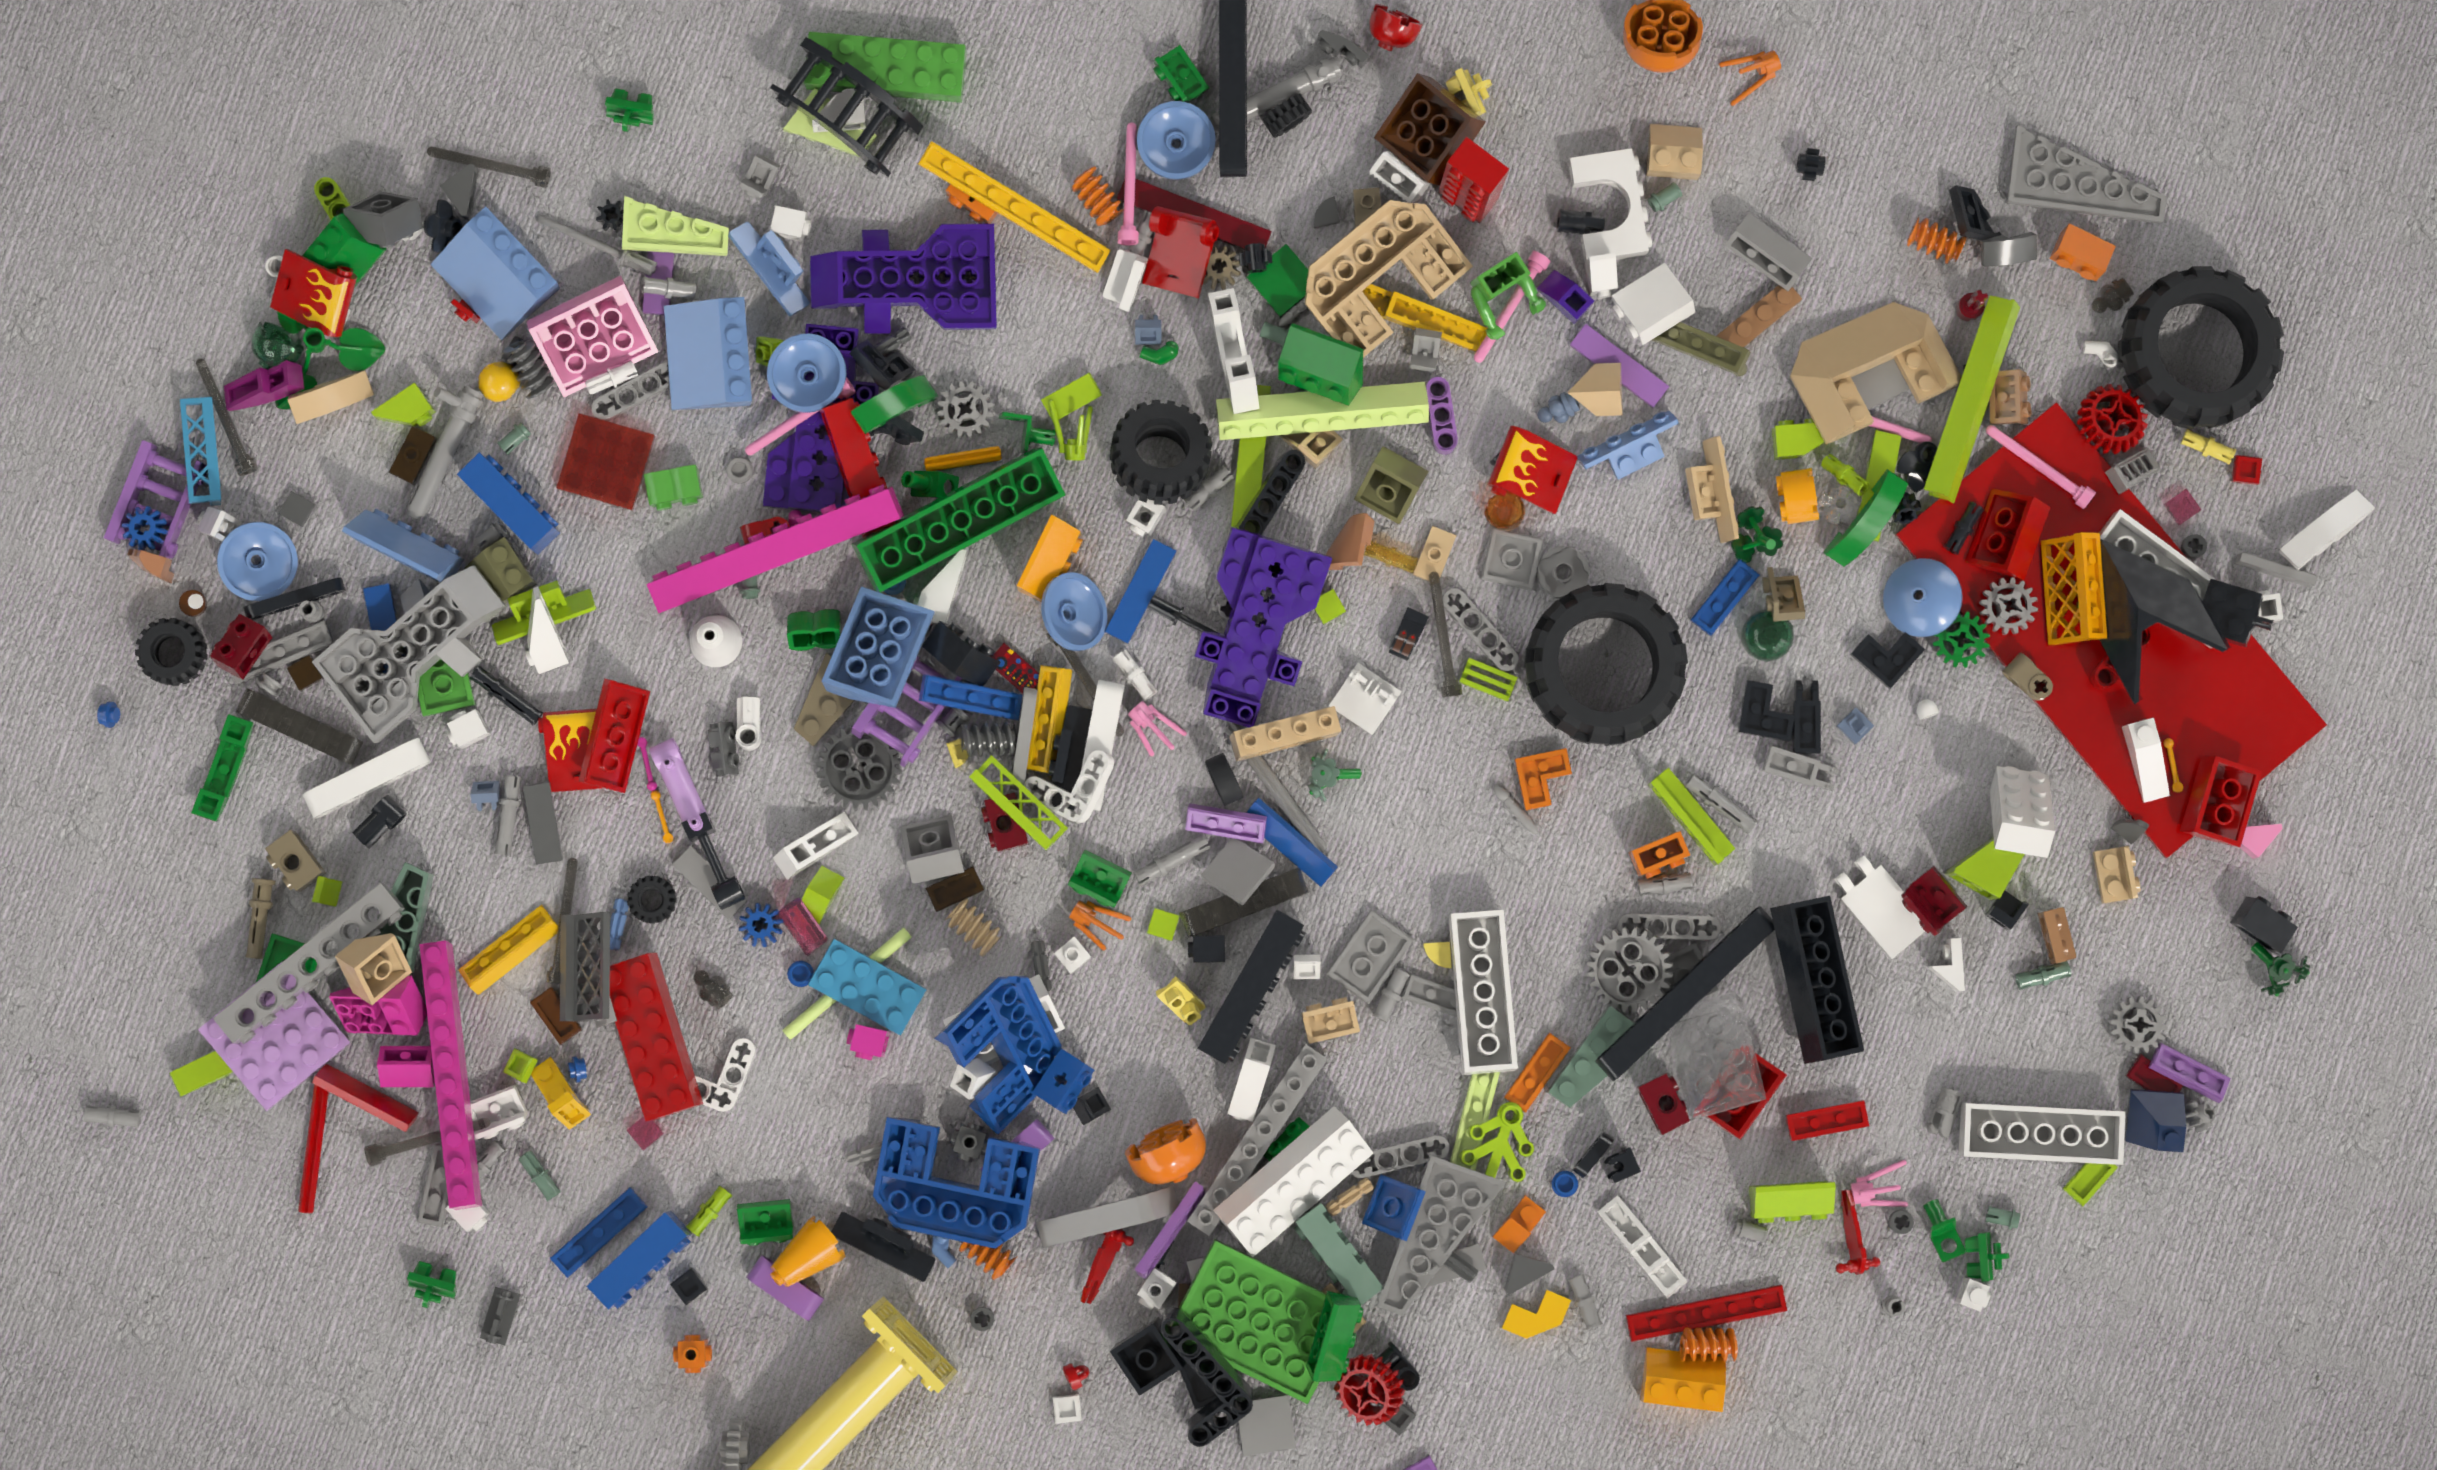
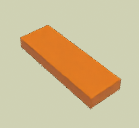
M1549 1032L1504 1098L1509 1102L1518 1104L1522 1111L1526 1113L1571 1047Z

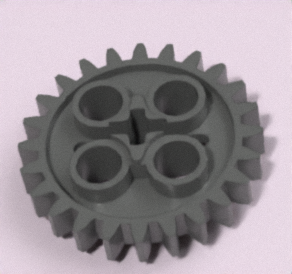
M851 726L849 734L840 729V738L832 734L831 737L834 742L832 745L824 742V746L828 751L819 752V756L824 761L816 763L817 767L823 769V771L817 773V777L825 778L820 783V787H829L825 793L827 797L835 794L834 804L843 800V808L846 809L851 803L853 804L854 811L858 810L859 804H863L864 809L868 811L869 803L872 802L877 808V799L881 798L887 802L885 793H895L891 785L900 784V780L894 776L902 774V770L895 767L900 764L901 759L893 758L899 751L895 749L890 750L891 746L871 733L869 735L864 733L861 739L851 733L853 727ZM870 745L873 748V752L868 757H862L858 753L860 747ZM849 747L853 748L860 765L864 766V774L871 786L870 789L865 788L859 772L853 771L856 768L848 751ZM846 756L849 759V763L844 768H838L834 764L836 758ZM879 768L884 771L883 778L877 781L872 780L869 777L870 772L873 769ZM852 779L860 782L859 789L854 792L848 791L845 788L846 783Z

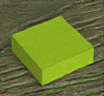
M1334 589L1321 595L1317 607L1314 609L1323 625L1346 612Z
M318 876L312 902L337 907L343 881Z
M1154 908L1147 934L1172 941L1180 916Z
M514 1048L503 1072L527 1084L538 1059Z

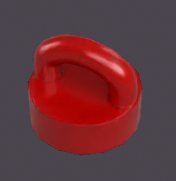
M1069 1363L1062 1368L1071 1389L1074 1391L1083 1387L1081 1381L1086 1379L1090 1373L1089 1368L1085 1365L1074 1367L1072 1363Z

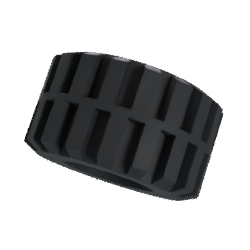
M176 618L158 619L159 622L157 623L151 622L148 624L150 628L147 630L143 629L141 631L142 638H137L136 641L139 649H135V655L139 657L137 663L138 666L143 668L142 672L156 682L172 686L190 683L189 679L191 678L196 679L199 676L197 672L199 670L203 671L205 667L203 661L208 658V654L205 653V649H208L207 643L203 642L202 639L204 637L197 631V628ZM178 637L182 640L185 647L184 656L177 665L165 667L159 660V648L166 639Z

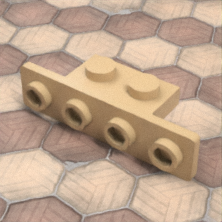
M1715 436L1702 442L1706 465L1685 469L1694 520L1716 518L1720 542L1727 543L1739 538V527L1735 518L1734 499L1731 495L1729 473L1724 457L1725 449L1721 437Z

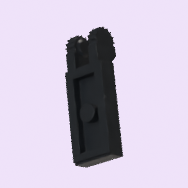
M1795 680L1793 753L1821 754V701H1819L1818 680L1811 681V701H1802L1803 684L1801 680Z

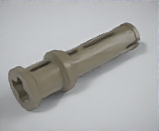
M252 878L251 882L254 883L252 899L249 900L252 913L245 957L263 959L268 909L273 907L271 895L272 887L276 885V881Z

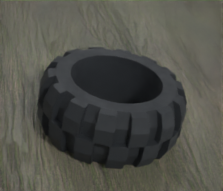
M2192 266L2188 270L2180 272L2176 270L2158 279L2141 293L2134 305L2128 309L2121 325L2123 334L2122 339L2118 341V361L2124 365L2126 375L2123 376V379L2128 388L2131 389V394L2136 392L2143 400L2144 408L2156 418L2165 417L2172 421V425L2193 429L2194 427H2207V429L2226 425L2249 413L2251 409L2265 399L2274 387L2273 381L2276 374L2281 371L2284 351L2280 349V338L2284 336L2279 317H2273L2268 307L2271 301L2259 287L2254 290L2245 283L2246 277L2228 269L2225 272L2215 271L2212 266ZM2185 304L2206 305L2224 314L2236 327L2242 341L2243 361L2236 380L2228 389L2218 392L2195 391L2183 386L2168 373L2159 354L2158 335L2161 323L2170 309Z
M1604 583L1603 585L1595 586L1586 585L1572 590L1564 597L1556 600L1542 614L1531 632L1532 634L1525 652L1524 668H1526L1527 675L1526 685L1532 701H1535L1543 713L1542 717L1555 729L1558 728L1568 734L1571 739L1586 744L1617 745L1644 736L1659 726L1671 713L1676 702L1681 697L1686 682L1687 651L1686 644H1683L1678 632L1679 626L1670 612L1666 613L1656 603V599L1641 590L1638 592L1626 588L1624 584ZM1594 618H1611L1628 624L1641 635L1649 648L1653 668L1649 687L1637 704L1621 711L1602 712L1584 706L1568 692L1560 676L1558 656L1565 635L1577 624Z

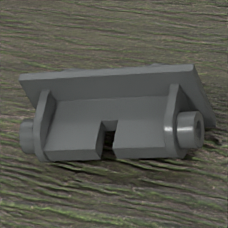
M733 722L710 724V729L708 730L710 748L719 747V752L711 753L713 772L716 773V777L726 776V774H739L740 760L736 753V731L733 727Z
M495 1287L480 1335L481 1339L492 1344L506 1345L521 1294Z

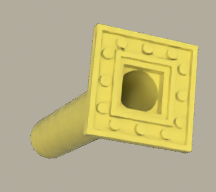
M883 1296L862 1315L865 1319L864 1325L872 1333L878 1332L881 1336L747 1470H823L918 1374L922 1377L921 1383L929 1391L935 1390L939 1393L958 1371Z

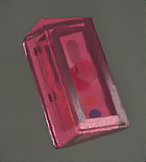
M800 898L791 901L779 911L778 916L784 920L785 926L805 955L809 956L828 941L827 936Z

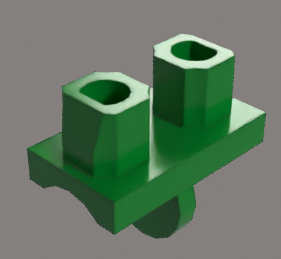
M615 88L612 96L606 97V117L614 118L613 122L622 124L623 132H629L631 125L637 127L640 126V123L653 125L654 111L651 94L640 93L638 94L637 102L628 100L629 96L626 90Z
M1991 1232L1978 1233L1977 1236L1965 1238L1966 1252H1979L1980 1262L1967 1263V1277L1981 1279V1282L1994 1280L1992 1260H1994L1995 1270L2003 1269L2002 1259H2009V1253H2001V1243H1993L1992 1253Z
M419 1261L414 1272H409L407 1280L409 1281L408 1287L416 1289L414 1297L423 1299L422 1307L428 1309L431 1302L440 1304L442 1296L455 1299L457 1293L456 1271L443 1268L438 1280L430 1277L433 1266Z

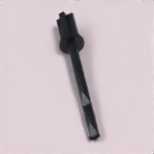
M1156 595L1153 596L1147 607L1174 622V626L1179 620L1200 632H1216L1182 614L1185 607L1179 608Z

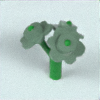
M1327 748L1321 754L1317 752L1311 758L1310 766L1314 769L1312 770V776L1309 777L1311 784L1308 785L1309 793L1315 799L1319 797L1323 802H1326L1327 799L1322 789L1334 787L1339 779H1360L1362 775L1360 768L1339 769L1336 767L1334 759L1327 758L1324 761L1328 752Z

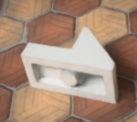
M1961 938L1946 939L1947 944H1943V958L1948 960V965L1929 966L1928 969L1955 992L1965 991Z

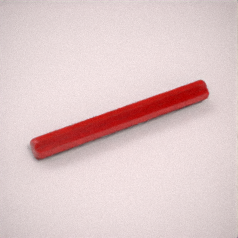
M315 1084L298 1211L306 1214L313 1213L329 1094L328 1091Z

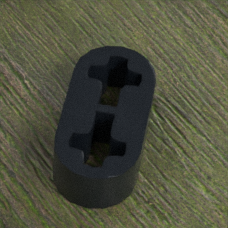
M1603 1131L1572 1170L1583 1179L1610 1147L1614 1139Z

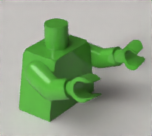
M1517 252L1470 282L1473 287L1471 289L1472 299L1484 325L1488 327L1485 330L1486 334L1492 340H1498L1505 335V332L1496 325V318L1487 302L1516 283L1522 287L1525 297H1528L1532 315L1538 314L1546 306L1545 300L1536 295L1538 292L1532 278L1529 276L1531 273Z

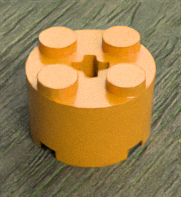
M1812 468L1780 472L1781 476H1776L1778 496L1784 497V502H1779L1782 522L1787 521V524L1819 520Z

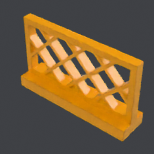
M2081 532L2071 536L2042 540L2041 550L2048 645L2107 639L2100 533ZM2073 542L2075 547V556H2073L2068 551ZM2051 545H2055L2060 550L2055 560L2051 557ZM2064 557L2070 561L2066 571L2060 566ZM2075 568L2077 574V582H2075L2070 577ZM2056 571L2061 576L2057 586L2053 583V575ZM2066 583L2072 587L2068 597L2061 592ZM2077 594L2079 602L2078 609L2072 603ZM2057 597L2063 602L2059 612L2055 609ZM2068 609L2074 614L2070 623L2063 618ZM2079 620L2081 635L2074 630ZM2060 623L2065 628V631L2061 638L2057 639V627Z

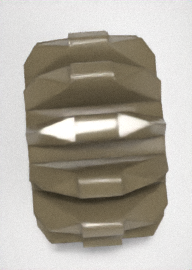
M1213 246V254L1210 255L1203 284L1205 285L1211 280L1212 290H1215L1217 283H1220L1222 290H1226L1225 281L1233 286L1235 280L1232 276L1240 277L1241 272L1234 269L1240 266V260L1232 261L1236 257V252L1233 251L1227 256L1226 246H1223L1221 253H1218L1217 247ZM1215 263H1221V266H1226L1223 268V273H1217V270H1212L1215 268Z

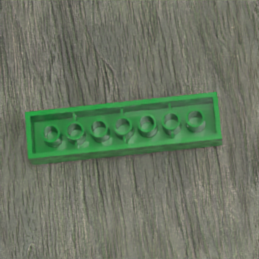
M1036 447L859 539L851 545L874 590L882 592L1060 499L1066 494L1043 448Z

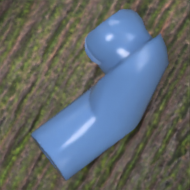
M932 1236L931 1251L948 1269L957 1260L948 1251L949 1239Z

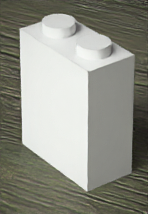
M1665 263L1612 295L1614 306L1611 308L1618 320L1623 319L1627 325L1625 327L1631 338H1637L1642 345L1695 313L1693 299Z

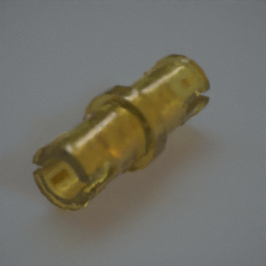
M1372 540L1371 545H1367L1364 556L1384 562L1387 567L1392 565L1411 574L1414 573L1417 566L1416 563L1419 560L1417 557L1397 551V548L1394 546L1389 548Z

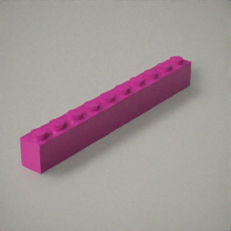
M884 485L870 489V495L860 498V495L857 494L845 499L846 504L836 508V505L832 504L820 509L822 514L812 517L811 513L797 518V524L788 527L787 523L772 528L773 533L764 536L762 532L748 538L749 543L740 546L739 542H735L724 547V553L716 555L713 551L700 556L701 562L692 565L691 561H687L677 565V571L668 574L667 570L652 575L653 580L646 585L658 614L902 518L904 514L893 487L885 489Z
M446 940L419 944L449 1208L461 1210L482 1207L453 944Z

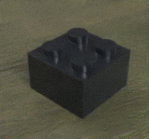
M1159 1317L1115 1344L1110 1350V1353L1139 1396L1181 1370L1187 1363L1163 1337L1160 1329L1161 1319Z

